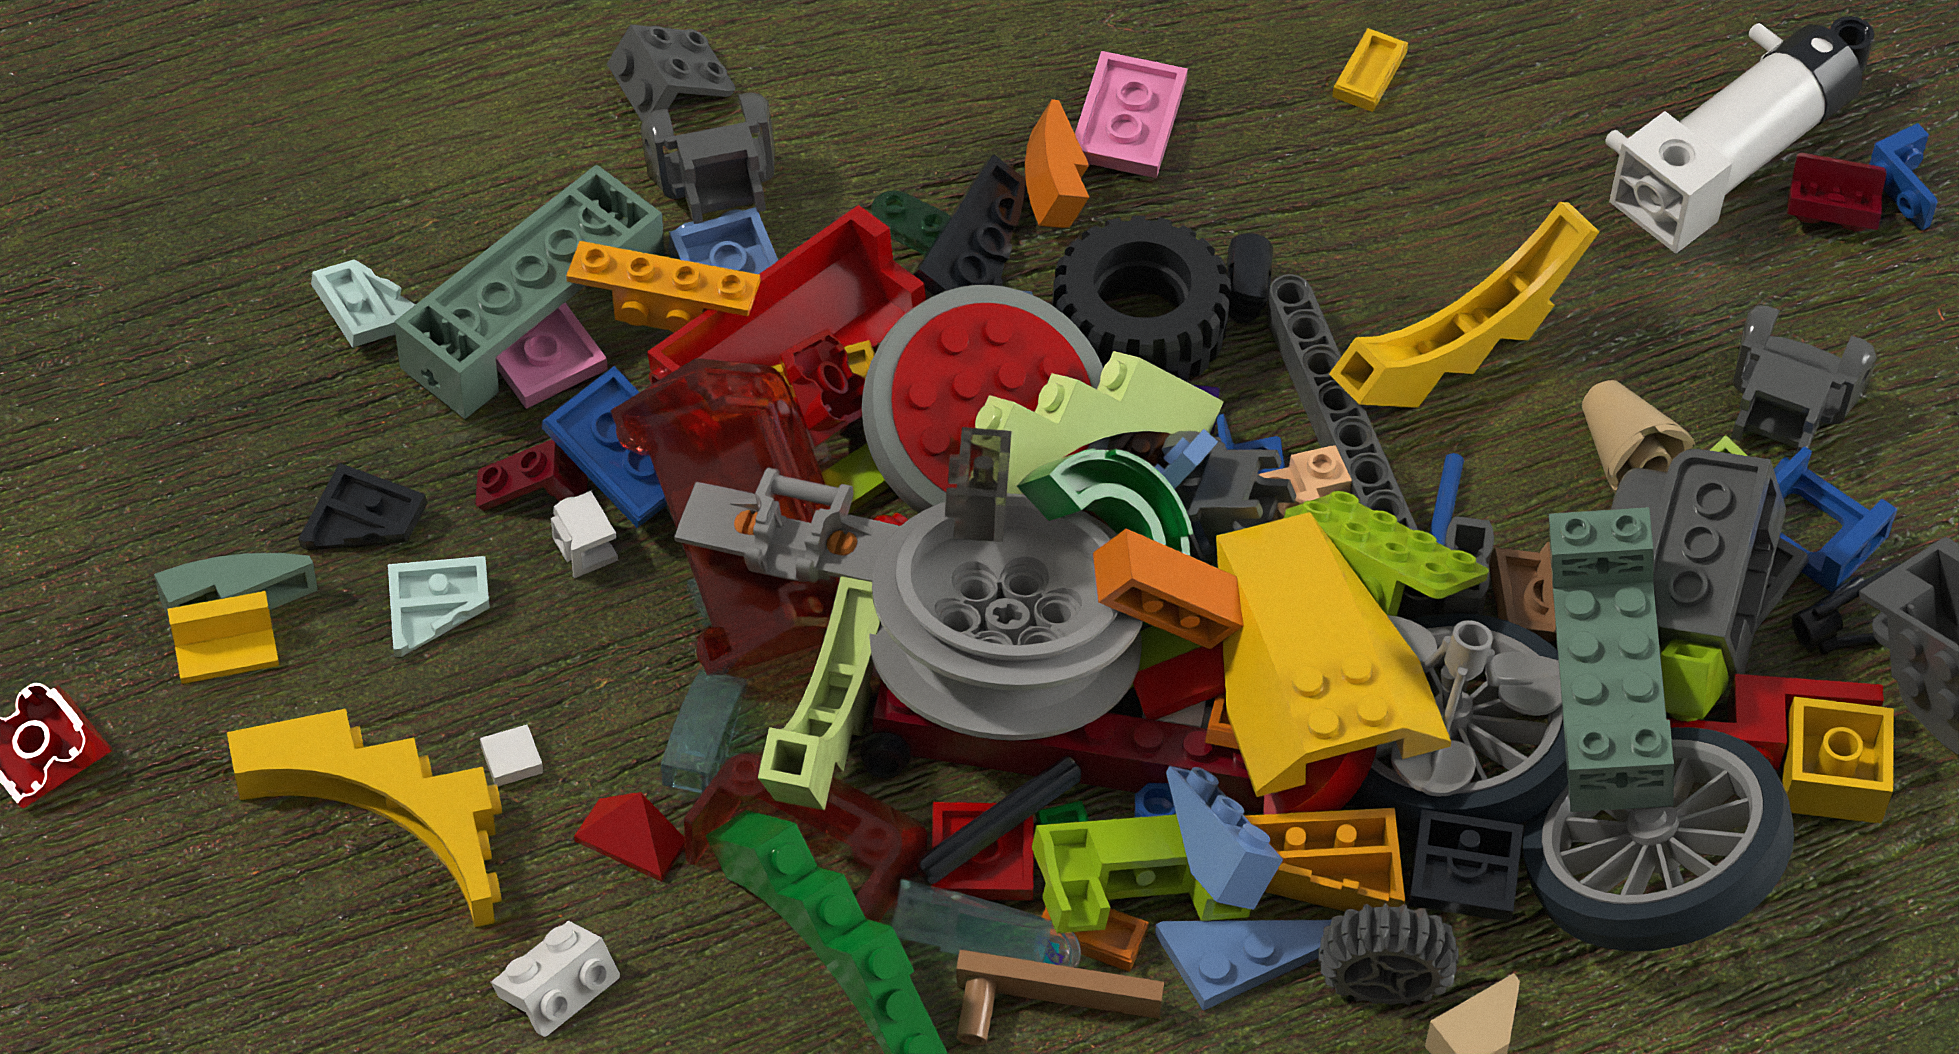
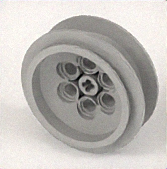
M992 493L961 497L937 504L910 518L888 538L877 557L873 570V603L881 623L877 634L870 633L869 638L871 656L881 679L902 703L917 714L942 727L976 737L997 740L1038 739L1066 733L1096 720L1114 707L1127 693L1139 669L1142 651L1140 629L1143 621L1098 603L1093 552L1118 534L1100 520L1083 511L1048 521L1024 494Z

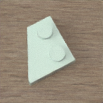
M355 259L312 272V287L352 348L395 335L394 321L416 305L401 296L400 286L388 279L376 276L370 268Z
M485 556L388 564L393 651L395 657H403L490 608Z

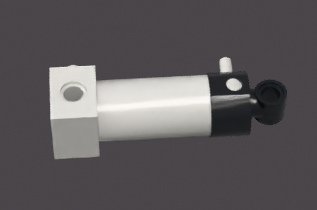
M1853 16L1841 17L1833 22L1830 30L1821 25L1809 24L1797 30L1784 41L1760 23L1752 26L1749 31V38L1768 52L1761 57L1760 62L1680 122L1664 111L1629 138L1625 137L1618 130H1613L1607 135L1606 145L1619 154L1609 202L1677 254L1718 222L1724 196L1810 129L1822 124L1856 98L1862 88V73L1866 68L1874 40L1873 28L1867 21Z

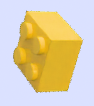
M1794 697L1786 721L1787 745L1783 755V786L1789 799L1791 813L1882 824L1893 794L1894 708Z

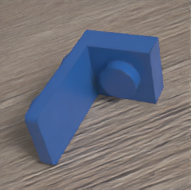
M1916 123L1875 143L1869 165L1880 166L1886 169L1887 175L1883 190L1898 205L1900 212L1906 218H1909L1920 230H1924L1931 225L1938 201L1933 193L1912 172L1923 160V153L1929 134L1921 125Z

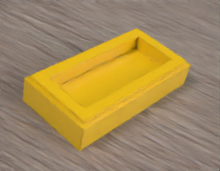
M1368 28L1334 85L1332 97L1373 112L1407 54L1408 42Z

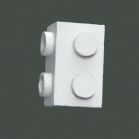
M567 921L562 926L551 930L545 939L527 954L509 963L506 970L492 980L491 984L500 999L526 1012L536 1033L546 1037L617 981L620 973L602 937Z

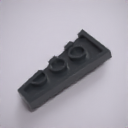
M994 154L984 163L913 273L914 276L924 282L927 291L936 296L945 291L965 286H1002L1003 280L1001 275L1004 264L1009 260L1012 249L1010 240L1013 230L1018 226L1027 191L1026 179Z

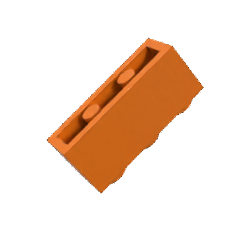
M1127 528L1093 552L1098 603L1208 649H1212L1244 626L1238 580L1235 575Z

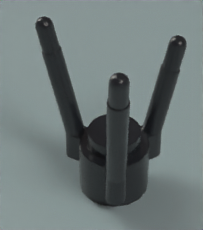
M1897 562L1866 580L1862 576H1856L1812 606L1792 615V626L1799 642L1807 649L1819 646L1822 654H1827L1838 648L1878 642L1874 638L1873 633L1836 637L1837 631L1843 629V620L1838 608L1859 597V590L1896 568L1901 563Z

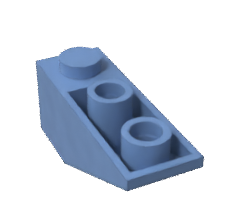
M1169 766L1166 774L1191 874L1216 902L1254 910L1282 863L1283 858L1269 844L1270 837L1246 819L1243 815L1244 808L1235 800L1227 797L1218 788L1219 781L1214 775L1199 767H1193L1190 771Z

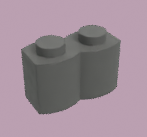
M1455 516L1447 528L1444 546L1451 550H1460L1473 555L1477 563L1489 569L1494 544L1492 525L1487 520ZM1490 572L1485 582L1442 599H1437L1435 614L1467 613L1483 615Z

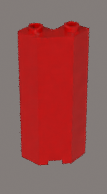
M860 205L758 274L761 281L748 316L708 309L647 351L651 372L649 373V381L652 387L663 399L684 432L688 443L691 446L696 445L699 453H706L720 464L790 413L722 432L718 424L698 409L693 397L695 387L781 364L779 359L780 353L826 328H829L832 336L837 338L843 347L869 340L874 352H876L880 343L896 322L911 309L926 301L924 282L893 260L890 227Z

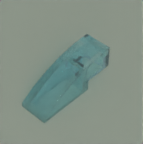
M705 670L698 672L681 706L661 762L663 786L711 795L720 764L724 765L747 690L748 679Z
M900 879L890 926L894 928L898 938L939 946L940 951L959 955L960 950H967L1043 963L1052 921L977 897Z

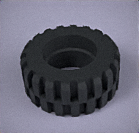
M1132 216L1130 221L1122 222L1119 217L1107 220L1103 228L1095 225L1083 232L1082 240L1079 238L1073 240L1065 249V255L1059 259L1055 269L1052 306L1068 317L1085 335L1095 350L1103 368L1109 362L1113 351L1139 357L1189 382V375L1191 374L1193 377L1201 375L1209 368V362L1215 360L1222 349V342L1226 336L1231 286L1230 279L1226 276L1227 268L1222 258L1218 254L1214 255L1215 248L1204 238L1197 240L1196 232L1184 225L1177 228L1172 226L1171 220L1158 217L1157 221L1145 220V216ZM1144 291L1166 298L1177 308L1161 316L1139 318L1117 312L1104 301L1119 293Z

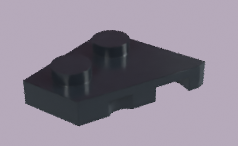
M339 463L298 541L301 548L306 550L407 543L428 502L425 494Z

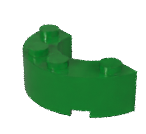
M1095 448L1083 450L1038 467L1024 477L1017 485L1018 489L1048 521L1081 510H1087L1104 520L1117 534L1127 528L1190 556L1188 536L1193 535V530L1180 497L1168 480L1155 467L1127 451L1119 449L1111 451L1095 450Z

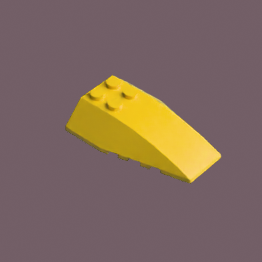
M1310 512L1216 536L1218 568L1237 576L1244 624L1242 628L1223 640L1226 710L1256 797L1305 785L1307 763L1396 741L1402 759L1451 747L1449 734L1419 658Z

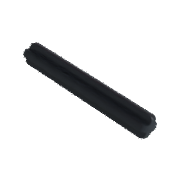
M1069 756L1060 758L919 857L916 862V869L919 875L928 884L937 883L1080 782L1082 771L1079 765Z

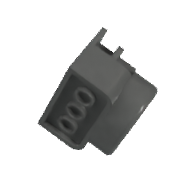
M1688 449L1679 453L1672 460L1668 472L1644 468L1629 470L1618 485L1611 510L1645 507L1650 509L1653 540V585L1659 646L1671 639H1678L1722 648L1728 673L1733 682L1735 674L1745 673L1786 507L1770 459L1703 449Z
M1945 536L1859 590V598L1881 611L1873 620V635L1880 644L1890 649L1892 678L1898 683V689L1905 705L1945 747L1959 756V544Z

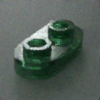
M892 190L883 192L872 203V215L890 227L891 239L924 255L950 217L948 213L902 191Z

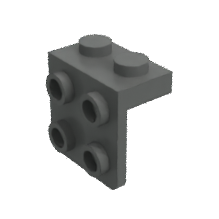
M630 24L607 63L642 122L645 116L653 111L666 108L668 110L678 93L730 97L735 90L727 70L717 59L708 44L707 38L693 29L680 30L663 28L656 25L642 26Z

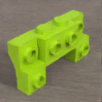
M1177 815L1036 826L1032 850L1046 882L1042 898L1057 934L1105 930L1111 908L1108 899L1189 893L1201 921L1245 918L1250 915L1251 909L1216 902L1191 874Z

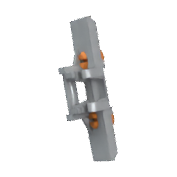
M767 468L755 494L696 482L674 539L676 542L744 556L749 571L814 585L819 578L829 580L830 576L839 578L842 576L872 582L877 557L888 538L900 526L849 515L848 512L853 499V487L850 485L841 484L839 488L781 476L778 470ZM778 494L828 505L831 508L828 510L820 508V510L815 511L811 523L782 516L779 502L774 501V496Z

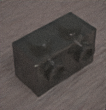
M962 427L960 455L950 454L948 484H957V488L947 487L945 517L954 518L953 538L1003 542L1012 431Z

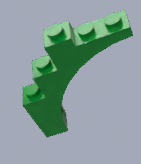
M745 810L705 835L726 878L744 886L765 901L812 948L859 1011L884 1054H948L909 976L915 971L894 928L865 918L845 875L817 866L795 822Z

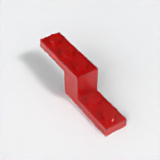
M1735 674L1727 699L1728 722L1680 721L1666 718V720H1670V728L1693 727L1710 729L1739 738L1761 752L1773 768L1779 770L1787 745L1786 721L1794 697L1882 707L1884 701L1883 684Z

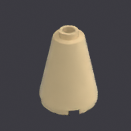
M1608 380L1594 385L1583 399L1582 410L1608 484L1614 494L1623 476L1629 470L1644 468L1668 472L1672 460L1679 453L1693 449V445H1695L1694 439L1687 430L1618 381Z

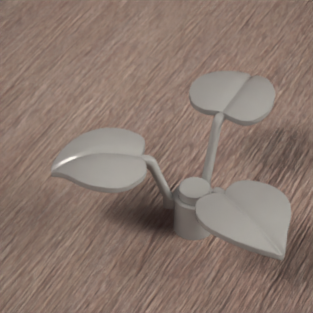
M1387 615L1419 658L1424 673H1427L1445 656L1448 672L1455 678L1443 717L1448 733L1464 681L1472 680L1480 675L1483 669H1485L1487 684L1499 687V699L1512 710L1523 714L1540 716L1549 714L1562 705L1558 660L1523 652H1503L1495 655V651L1490 649L1493 641L1491 631L1485 625L1476 621H1462L1458 623L1453 629L1452 636H1445L1442 645L1437 649L1434 636L1426 628L1411 620ZM1451 740V747L1402 759L1396 741L1391 751L1392 765L1399 776L1415 790L1423 791L1431 796H1449L1461 791L1471 781L1476 767L1472 749L1465 743Z

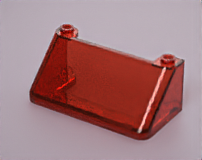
M695 358L610 410L617 427V438L622 446L640 455H650L676 528H678L696 482L755 494L765 470L771 468L778 470L781 476L826 485L790 388L781 373L774 367L761 364ZM778 494L774 496V501L779 502L782 516L811 523L816 510H820V508L828 510L831 508L828 505ZM682 543L712 627L700 632L697 637L696 654L707 675L728 674L823 644L840 582L839 577L830 576L829 580L819 578L817 582L813 583L810 581L789 580L749 571L744 556Z

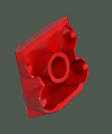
M829 328L780 353L779 359L808 453L832 438L841 435L863 419L862 397L865 378L856 373L853 374L848 365L847 351L841 342L832 336Z
M29 684L17 696L15 701L17 712L8 718L0 717V782L22 809L112 751V747L75 704V701L59 685L50 690L44 684Z

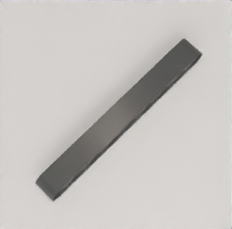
M1287 274L1277 277L1270 287L1266 316L1267 324L1321 448L1336 445L1352 480L1350 494L1359 499L1358 503L1374 511L1388 512L1397 518L1398 523L1412 530H1418L1364 406L1358 404L1329 375L1342 356L1311 286L1304 278L1297 275ZM1405 584L1397 617L1409 620L1434 615L1437 599L1429 597Z

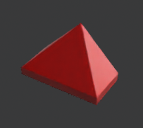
M642 792L599 798L574 835L575 842L660 882L664 880L687 845V839Z

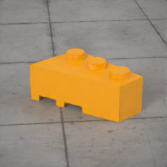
M1395 808L1245 815L1252 825L1260 828L1270 837L1269 844L1283 858L1282 863L1264 892L1344 912L1348 909L1361 911L1366 904L1373 908L1383 907L1385 903L1389 907H1400L1405 904Z

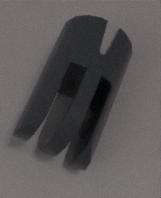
M1240 234L1231 240L1228 247L1226 276L1230 279L1231 286L1228 314L1231 319L1238 323H1249L1260 315V310L1266 306L1269 299L1273 246L1267 238L1259 234Z

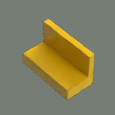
M266 591L167 609L181 684L279 666Z

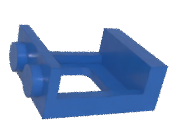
M1804 446L1791 460L1784 457L1774 468L1782 497L1784 499L1789 494L1802 496L1840 522L1842 528L1817 552L1806 550L1781 532L1779 537L1807 553L1809 562L1801 572L1828 591L1833 592L1889 537L1897 508L1881 499L1871 510H1868L1809 470L1807 466L1812 451Z

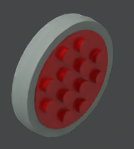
M972 285L945 291L922 302L901 317L888 331L870 363L862 397L863 427L870 453L887 484L909 507L918 513L937 504L961 498L970 482L972 467L980 458L984 446L970 440L976 427V417L981 408L985 406L989 395L1015 402L1035 412L1039 404V394L1048 383L1051 373L1077 379L1097 389L1103 366L1092 345L1079 328L1058 309L1036 296L1009 287L995 285ZM1110 436L1084 445L1064 457L1095 448V450H1107Z

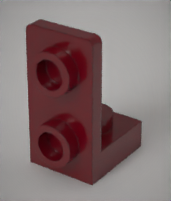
M551 439L480 468L477 472L475 504L482 511H485L542 487L546 489L549 495L562 501L568 497H577L587 493L588 476Z

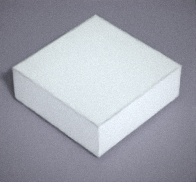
M528 724L480 738L483 755L493 782L497 784V787L543 773L542 761Z

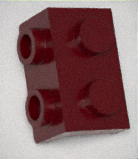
M1798 153L1788 191L1787 214L1795 215L1797 219L1807 223H1819L1821 220L1839 223L1842 227L1852 231L1878 230L1882 214V192L1887 175L1886 169L1880 166Z

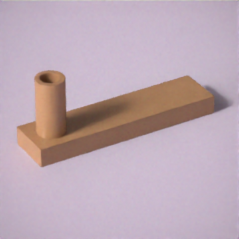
M960 950L956 967L957 987L965 988L956 1038L970 1045H984L987 1043L996 993L1160 1019L1164 982Z

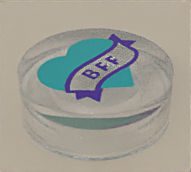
M1050 925L1040 928L1032 936L1030 941V957L1032 961L1077 968L1081 957L1080 944L1074 932L1057 934L1054 926Z

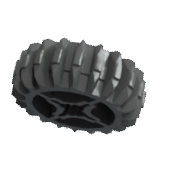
M1385 903L1383 907L1374 908L1366 904L1361 911L1348 909L1345 911L1344 916L1332 918L1331 925L1324 927L1323 937L1320 939L1319 964L1321 965V974L1325 976L1326 985L1335 988L1336 994L1342 996L1352 995L1356 1002L1365 1000L1373 1004L1384 1003L1394 1005L1405 1003L1410 1006L1415 1000L1431 1001L1432 995L1445 993L1446 987L1454 983V974L1457 972V964L1459 963V947L1456 946V937L1453 936L1452 926L1442 923L1440 916H1427L1426 909L1410 910L1406 904L1400 907H1389Z

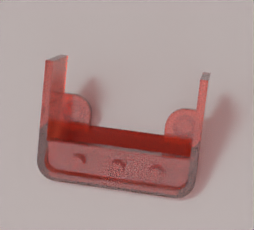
M764 751L742 753L728 759L684 817L686 862L695 866L710 845L705 835L726 823L742 801L761 799L851 846V853L854 859L863 867L873 871L855 898L866 919L880 922L915 872L917 859L927 853V832L925 827L915 818L833 776L825 810L775 801L758 779Z

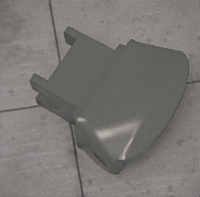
M749 92L738 95L745 122L674 136L667 108L653 111L645 116L640 132L648 177L663 191L667 198L678 199L686 197L694 224L703 223V213L755 204L757 212L766 210L761 182L770 180L774 175L776 150L769 102L761 94ZM757 133L758 139L752 138L751 134ZM663 146H666L668 150L677 148V151L664 155Z
M1757 305L1747 314L1738 349L1733 385L1737 390L1741 391L1740 393L1743 396L1739 406L1741 411L1735 422L1731 438L1740 441L1744 431L1748 430L1796 447L1797 454L1804 446L1809 449L1820 421L1827 424H1840L1843 422L1845 416L1867 392L1877 357L1873 345L1866 340L1852 335L1842 359L1812 345L1788 338L1770 336L1780 310L1769 306Z
M1178 431L1169 435L1162 447L1164 455L1166 456L1182 437L1191 442L1200 432ZM1213 437L1218 443L1175 488L1187 511L1193 530V535L1188 536L1191 557L1212 565L1213 561L1217 560V535L1272 522L1278 503L1295 502L1297 495L1290 479H1272L1258 475L1259 469L1280 468L1282 460L1277 450H1227L1220 437Z

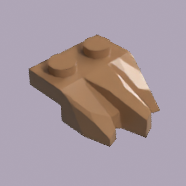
M1550 542L1545 544L1540 553L1495 547L1491 554L1489 568L1498 619L1522 626L1547 642L1557 640Z

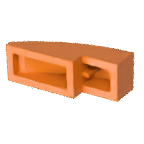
M1052 99L1034 126L1027 144L1025 157L1026 186L1039 226L1070 228L1089 199V195L1081 180L1089 164L1060 101Z

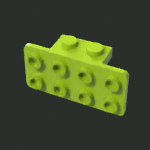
M1334 491L1326 496L1305 501L1303 504L1291 507L1285 511L1284 518L1308 512L1313 515L1386 615L1397 616L1405 584L1429 597L1442 599L1487 580L1489 569L1477 563L1473 555L1460 550H1451L1437 543L1436 537L1432 534L1420 530H1412L1398 523L1394 515L1384 511H1374L1358 503L1359 499L1353 494Z

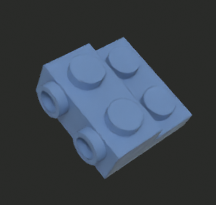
M756 207L743 211L740 209L730 210L718 218L698 224L688 222L679 226L676 230L669 231L668 250L671 258L753 274H760L778 261Z

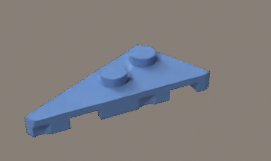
M1331 920L1162 921L1156 924L1155 936L1204 1011L1319 958L1320 939L1323 937L1324 927L1331 925Z

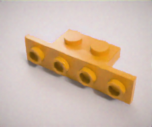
M579 241L566 275V280L570 283L612 290L615 320L634 326L644 325L670 330L674 333L708 309L748 316L761 281L758 274Z

